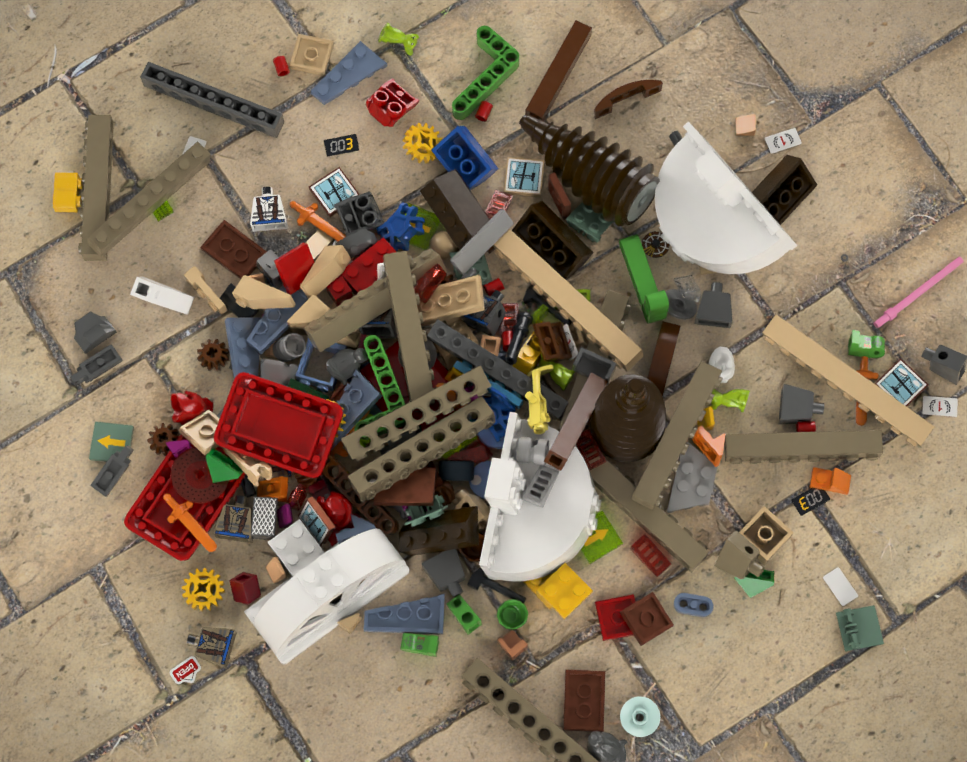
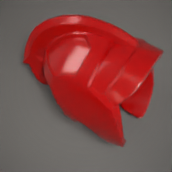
M185 391L184 394H171L170 401L174 409L172 421L174 423L184 425L207 410L213 412L214 403L206 397L202 398L200 395L190 391Z
M330 492V496L325 502L324 497L318 496L316 501L335 527L343 528L349 524L352 515V504L343 494Z

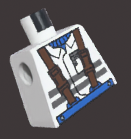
M263 187L261 189L262 196L253 198L250 222L252 231L288 229L280 195H273L272 187Z

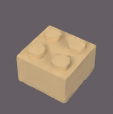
M765 506L739 532L760 551L757 559L763 565L793 535V532Z

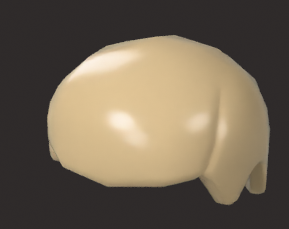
M447 231L435 233L429 242V248L437 252L443 260L450 257V252L459 251Z

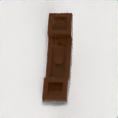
M640 80L613 90L597 104L594 109V118L598 119L612 113L613 104L641 92L645 98L661 92L662 81Z
M664 321L661 324L647 378L657 386L662 396L681 327L680 325Z

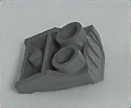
M370 191L334 204L345 229L346 237L364 228L369 231L384 224L377 202Z

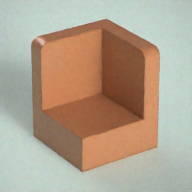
M513 630L503 638L497 639V643L512 661L528 648L527 643L523 639L521 640Z

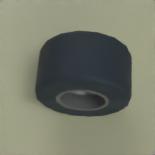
M439 461V475L442 480L472 481L474 480V462Z

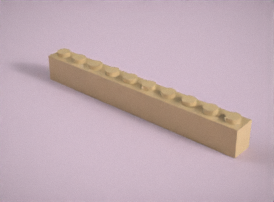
M510 229L493 245L495 248L494 253L499 259L502 260L504 258L512 271L515 272L517 270L525 283L528 284L530 282L538 295L541 296L543 294L550 306L553 308L556 306L563 318L566 320L569 318L573 322L572 325L579 332L583 331L586 334V338L593 345L596 343L600 347L599 350L606 357L610 356L613 358V362L617 363L616 366L619 369L623 368L628 372L643 357L642 349Z
M778 315L773 317L762 332L766 342L772 346L774 343L781 347L779 349L780 352L788 357L791 354L796 358L795 362L801 367L808 366L812 369L810 373L818 379L821 377L828 381L826 384L834 390L840 389L844 392L842 396L849 401L854 399L860 403L858 405L860 409L866 413L868 411L874 413V418L882 424L884 422L888 423L891 426V431L897 435L902 433L907 437L906 441L912 446L916 447V445H919L921 447L935 428V426Z

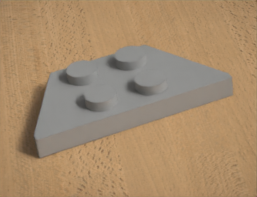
M687 442L689 447L685 455L681 454L679 458L681 463L676 471L667 513L681 509H691L695 506L709 505L717 467L689 442Z

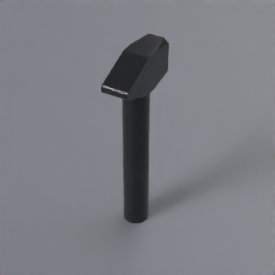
M533 285L526 290L523 298L524 304L534 301L564 325L567 323L570 326L572 321L569 318L567 320L563 318L559 310L550 306L547 301L540 297L533 289Z
M481 567L472 574L467 584L477 591L481 584H484L510 599L521 601L523 604L527 599L485 577Z

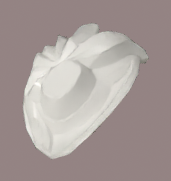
M720 346L716 348L711 354L708 364L722 370L720 377L723 380L721 383H726L734 375V358L732 352L727 347Z

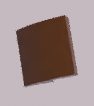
M548 321L533 324L544 361H562L572 358L561 322L550 323Z

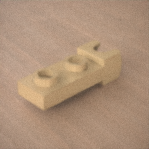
M196 266L184 274L186 281L196 290L202 299L207 298L209 301L208 305L214 312L218 311L222 315L227 311L225 304L205 283L203 274Z
M224 448V452L241 468L254 486H259L258 479L260 476L266 480L271 479L272 468L268 463Z

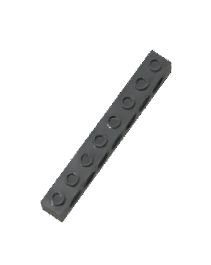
M151 62L147 63L140 76L144 87L274 138L278 137L284 125L282 113Z
M437 319L426 336L427 339L458 359L466 361L473 368L481 365L484 373L490 379L499 381L509 391L517 392L522 396L523 400L529 403L525 398V394L529 391L533 393L532 378ZM540 384L541 394L546 399L547 413L556 420L562 414L568 401Z

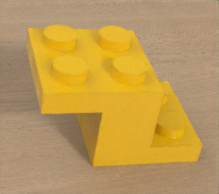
M566 563L557 571L545 577L522 581L549 609L553 608L564 620L593 592Z

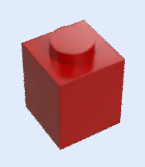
M342 275L326 287L329 296L337 307L343 301L353 297L352 290Z

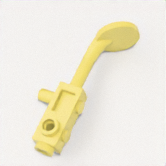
M553 365L542 366L527 373L532 378L533 393L529 391L525 394V398L529 401V418H527V423L533 429V432L538 435L548 430V423L550 422L546 399L541 394L540 376L554 370Z

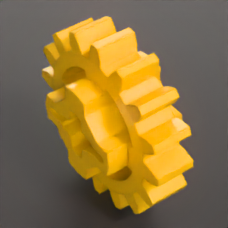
M418 123L416 126L412 125L405 132V137L402 141L406 144H404L403 149H408L406 155L411 154V160L417 158L418 163H421L422 160L428 163L430 160L434 161L436 159L431 150L443 139L437 137L440 132H434V126L428 128L427 123H425L422 127Z
M197 568L195 575L190 572L189 576L191 578L184 579L187 585L181 587L182 590L186 591L182 596L183 598H188L186 600L188 605L193 603L192 608L194 610L199 606L202 612L204 607H207L210 611L212 604L217 607L216 601L223 600L220 593H225V590L221 588L225 584L223 581H219L221 578L219 574L214 576V570L208 573L206 568L203 569V572H200ZM207 577L208 579L200 580L199 578ZM194 583V590L191 592V586ZM215 585H216V592H215V595L213 596V595H212V593H213V588H215ZM202 586L207 590L205 593L200 589ZM200 599L208 600L206 602H199Z

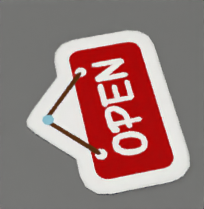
M191 656L171 669L170 675L176 684L183 682L194 683L196 674L201 670V666L196 658Z

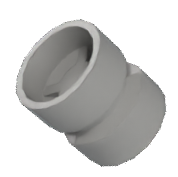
M290 333L276 340L273 344V354L282 362L295 359L303 355L306 350L304 338L297 333Z
M521 436L517 448V461L522 463L533 461L534 464L546 465L547 463L544 460L549 452V440L538 438L536 441H533L531 437Z

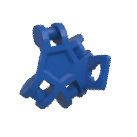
M403 202L394 214L376 230L378 235H381L380 239L384 237L395 251H398V249L408 251L409 240L414 235H424V229L422 228L425 219L416 217L417 207H409L407 203Z
M492 387L490 389L491 397H482L494 412L496 422L488 429L498 443L501 441L500 438L505 436L507 428L505 424L508 423L510 412H515L516 410L514 405H510L506 395ZM500 424L502 429L496 432L494 426Z

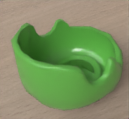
M515 599L505 601L499 606L497 611L499 624L505 629L511 630L522 627L528 618L526 606L521 601Z

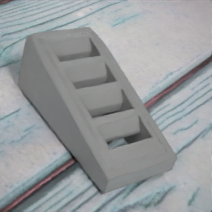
M540 465L523 496L524 500L543 508L559 471L545 465ZM542 472L552 474L551 478L542 475ZM541 478L543 480L548 481V483L544 484L540 482L539 479ZM536 485L545 488L544 491L535 488ZM533 492L541 494L540 498L532 495Z

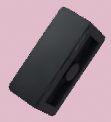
M232 283L228 285L220 297L221 301L238 318H253L259 312V309L239 306L232 294L236 287Z

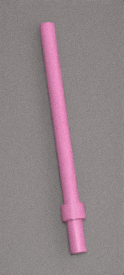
M959 256L896 306L887 309L884 315L874 322V326L880 328L887 321H892L896 318L901 310L964 262L963 259Z

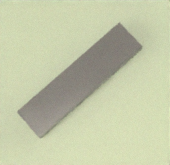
M500 209L450 260L460 274L464 275L514 224L506 211Z

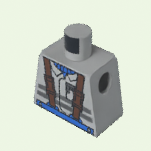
M269 250L256 261V266L276 289L280 290L283 282L281 279L278 280L280 275L274 262L279 257L273 250Z

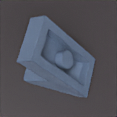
M351 515L354 528H345L337 533L338 543L341 544L362 532L376 529L375 525Z

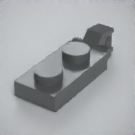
M111 344L79 364L78 372L70 376L75 386L84 381L85 383L91 382L123 360Z
M127 445L121 453L116 451L112 454L90 486L107 497L129 467L131 460L128 458L134 449Z

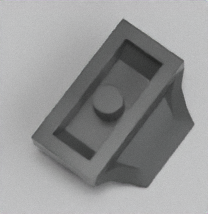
M91 311L74 323V339L85 354L117 333L105 316H99Z

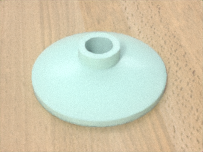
M641 696L634 697L623 705L620 712V721L625 731L630 735L646 737L652 734L659 726L660 711L651 699ZM641 714L643 720L637 721L636 715Z

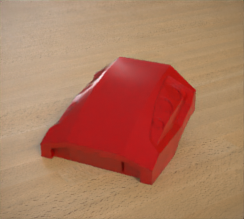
M392 78L380 86L367 99L366 107L370 115L383 126L393 127L400 118L419 103V100L411 96Z

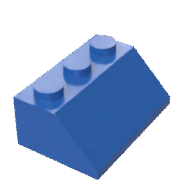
M457 126L431 150L448 172L458 171L470 190L485 182L499 169L466 126Z

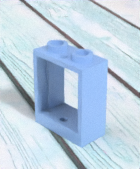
M308 338L306 350L302 355L295 375L296 379L304 385L315 386L322 392H328V390L333 392L337 379L332 376L330 382H325L304 375L313 348H315ZM335 343L324 351L335 354L342 349H347V346Z

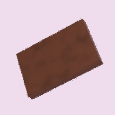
M225 220L200 247L202 251L239 279H242L244 275L250 276L257 268L256 261L267 252Z
M436 468L415 470L407 478L395 482L389 489L377 493L374 497V505L433 506ZM388 469L386 472H391L394 469Z
M565 670L563 731L604 732L605 671Z

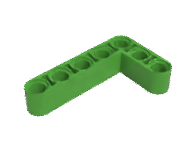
M484 25L477 29V44L495 61L452 102V113L457 120L466 119L480 105L481 101H485L519 67L518 51L489 26ZM486 35L488 38L483 39L481 36ZM495 47H501L502 49H501V50H495L494 48H495ZM513 58L515 61L509 62L507 59ZM500 70L502 73L496 74L495 71ZM485 82H487V83H489L490 85H489V86H483L482 84L485 83ZM476 95L477 97L472 99L469 96ZM458 107L465 108L463 111L456 110Z
M636 234L619 239L620 249L647 324L666 319L669 308L668 297L665 290L658 291L639 236Z
M376 335L366 337L364 347L388 410L359 421L355 425V431L406 404L384 346ZM371 342H378L376 349H369ZM384 359L385 364L382 367H377L375 365L377 360ZM389 376L392 378L390 384H382L385 377ZM393 394L399 396L398 401L395 403L389 402V397ZM395 420L394 425L398 429L403 427L405 422L404 420ZM378 428L377 430L378 436L387 433L386 428ZM363 436L360 438L361 440L365 441L370 440L367 436Z

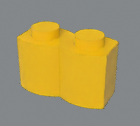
M55 173L53 209L55 212H78V208L82 206L79 191L83 189V183L78 173Z

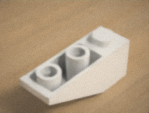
M143 276L136 277L130 294L187 315L194 300V296Z

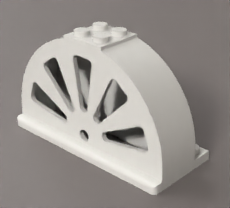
M688 121L683 126L687 131L686 136L675 145L665 159L658 175L660 182L655 188V208L660 223L659 229L663 232L661 234L662 238L673 247L672 250L684 262L688 260L692 264L695 263L702 268L722 274H743L759 270L778 260L790 249L793 250L797 244L708 141Z
M510 412L501 458H492L484 497L491 508L479 566L489 579L512 582L529 581L545 577L557 571L564 563L570 562L584 546L588 537L592 536L593 530H596L598 522L595 518L596 511H600L601 500H599V495L596 493L589 469L576 447L573 448L561 471L549 464L545 465L559 471V474L544 507L542 508L524 500L523 496L540 465L534 464L533 461H530V463L517 461V448L520 437H531L533 441H536L538 438L549 440L550 450L559 431L548 426V430L543 434H535L533 429L529 427L527 420L520 419L518 413ZM542 472V475L551 478L552 474ZM541 478L539 479V481L544 484L548 483V481L543 480ZM536 485V487H535V488H537V489H539V490H542V491H544V489H545V488H543V487H541V486H538V485ZM533 492V494H532V495L537 496V497H539V498H540V496H541V494H538V493H536V492Z
M299 519L268 541L270 548L290 573L291 577L246 609L244 613L279 661L285 665L336 628L338 621L352 616L409 574V567L380 529L376 528L362 532L341 544H335L324 552ZM342 594L341 600L337 604L330 603Z

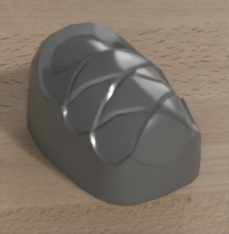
M364 228L338 241L335 245H343L349 256L354 258L362 255L377 243V238L374 233Z

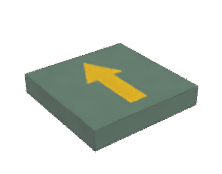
M95 422L89 459L107 462L116 451L121 453L125 446L131 447L134 426Z

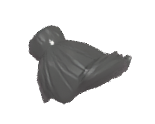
M348 348L338 351L332 358L328 359L327 371L333 378L346 385L347 379L353 377L355 370H360L362 363L367 361L368 355L366 350L363 348H357L356 350Z
M593 731L588 737L587 748L590 755L599 762H625V744L628 742L625 739L618 740L607 732Z

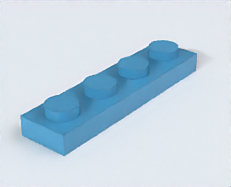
M457 360L453 367L464 374L472 370L473 366L466 361L461 363ZM489 380L491 387L487 388L489 392H491L490 389L493 387L506 395L511 405H514L517 409L521 408L523 400L520 394L513 390L510 393L504 389L506 386L497 380L495 382Z

